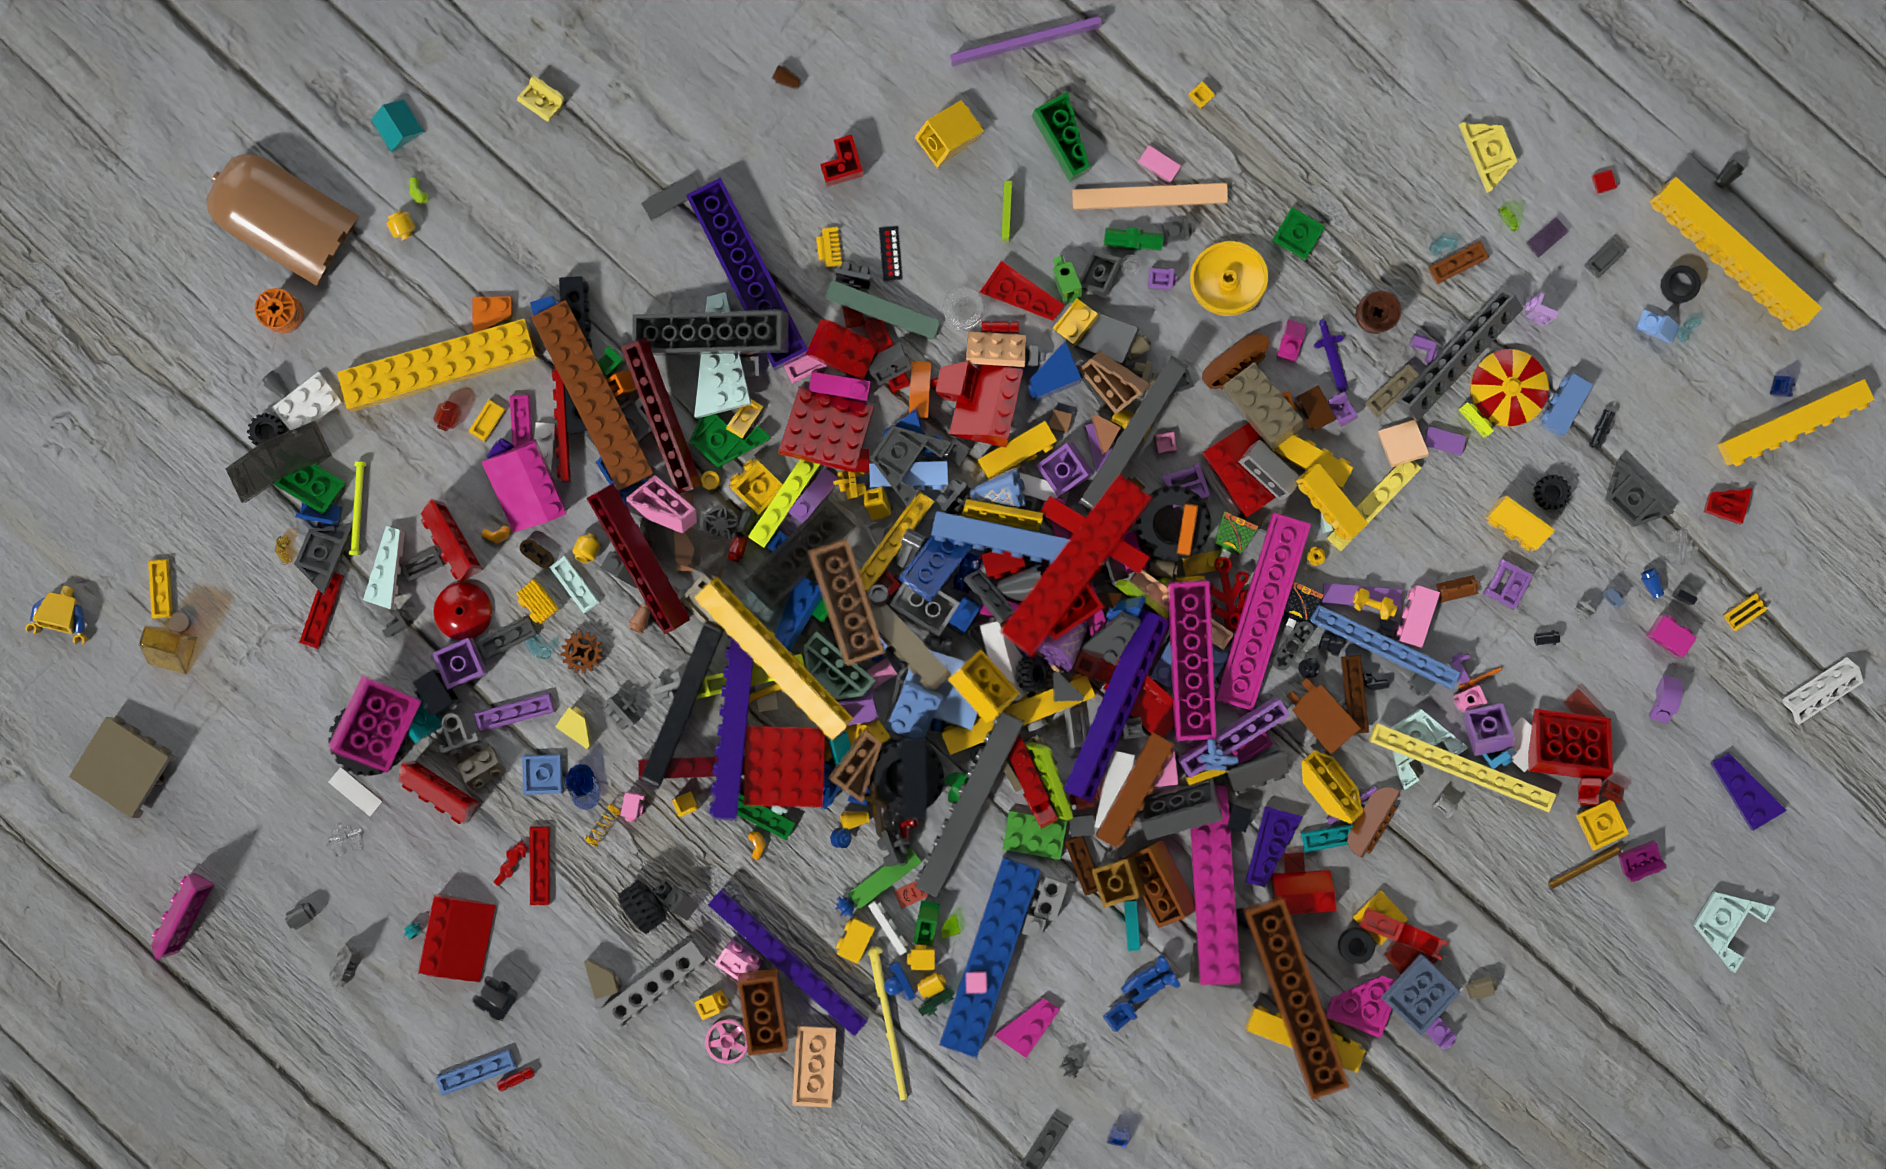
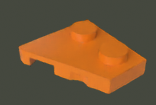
M472 297L473 333L498 325L499 322L513 317L512 297Z

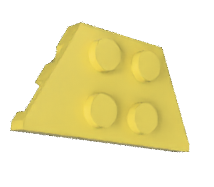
M1462 122L1459 124V128L1484 188L1489 193L1515 165L1517 158L1503 125L1488 126L1486 124L1475 125Z

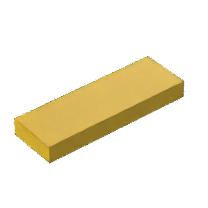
M170 559L149 560L151 618H170L173 615Z

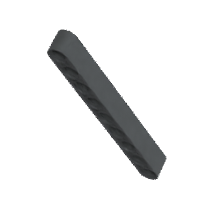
M1171 355L1078 504L1092 511L1124 469L1188 365Z

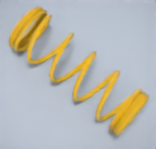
M609 804L607 809L615 816L616 819L601 814L608 821L610 826L604 825L596 821V823L605 831V833H601L594 829H591L598 836L600 841L595 840L588 835H586V837L584 838L588 843H590L594 847L598 846L597 842H601V838L597 833L603 835L606 834V830L601 825L606 827H612L611 823L607 818L617 820L615 814H621V811L612 804Z

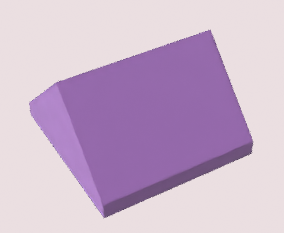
M873 686L864 696L836 700L854 718L848 726L879 720Z

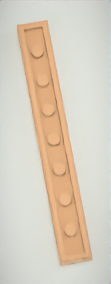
M1227 183L1072 190L1073 210L1228 203Z

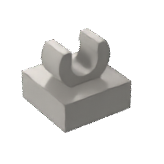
M1031 345L1025 347L1024 367H1034L1038 365V362L1046 361V353L1038 352V346Z

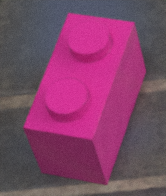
M1669 615L1659 616L1646 636L1675 656L1684 657L1697 637L1692 635L1693 631L1689 628L1677 625V620Z

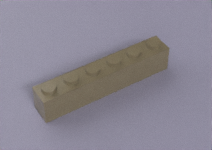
M866 594L877 631H880L883 635L881 638L888 647L892 645L896 649L894 654L901 661L905 659L909 663L906 667L914 675L918 673L922 677L919 681L927 689L931 687L935 691L952 674L886 603L875 605Z

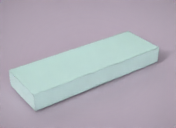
M566 556L550 566L552 572L584 614L600 603Z

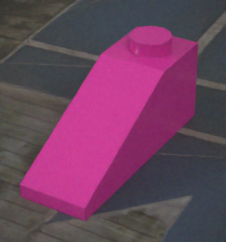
M812 372L809 391L866 402L870 381Z

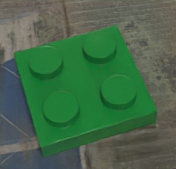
M1291 207L1273 237L1272 242L1305 261L1325 226Z

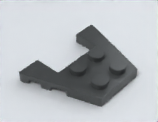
M891 426L870 459L905 505L909 506L918 491L904 483L902 478L923 447H926L941 458L951 443Z

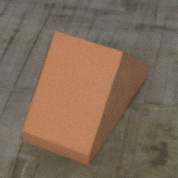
M1097 414L1092 415L1091 419L1103 455L1108 452L1121 427Z

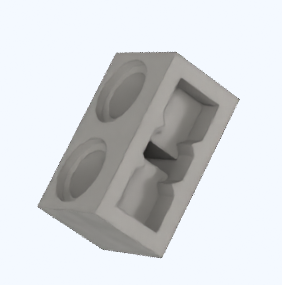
M1044 876V880L1040 879L1037 890L1040 891L1038 898H1034L1031 909L1034 910L1033 915L1056 922L1068 884L1048 876ZM1055 884L1057 886L1056 892L1053 894L1047 893V885ZM1047 902L1051 905L1049 912L1044 913L1040 910L1042 903Z

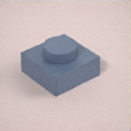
M1607 588L1601 593L1614 608H1619L1625 603L1622 599V593L1616 588Z

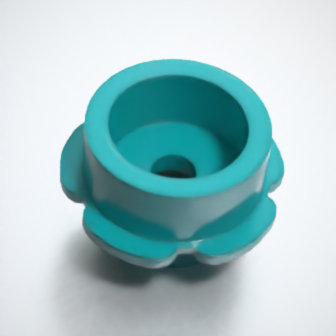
M414 922L409 924L404 929L406 931L404 937L407 936L409 940H412L422 932L420 923L416 925Z

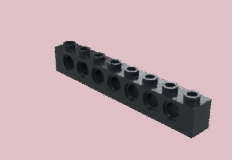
M583 276L559 277L560 302L566 300L573 314L576 312L581 314L577 322L592 350V341L588 339V332L591 331V322L587 320V312H590V303L586 301V293H589L588 281H585ZM574 293H579V300L571 302V296ZM565 387L567 432L569 434L589 433L582 418L577 417L578 410Z

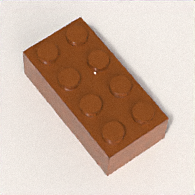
M778 968L739 973L737 984L748 1055L788 1051L789 1037Z

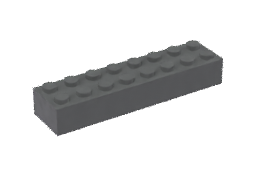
M782 310L633 314L632 342L647 337L654 356L788 352V313Z

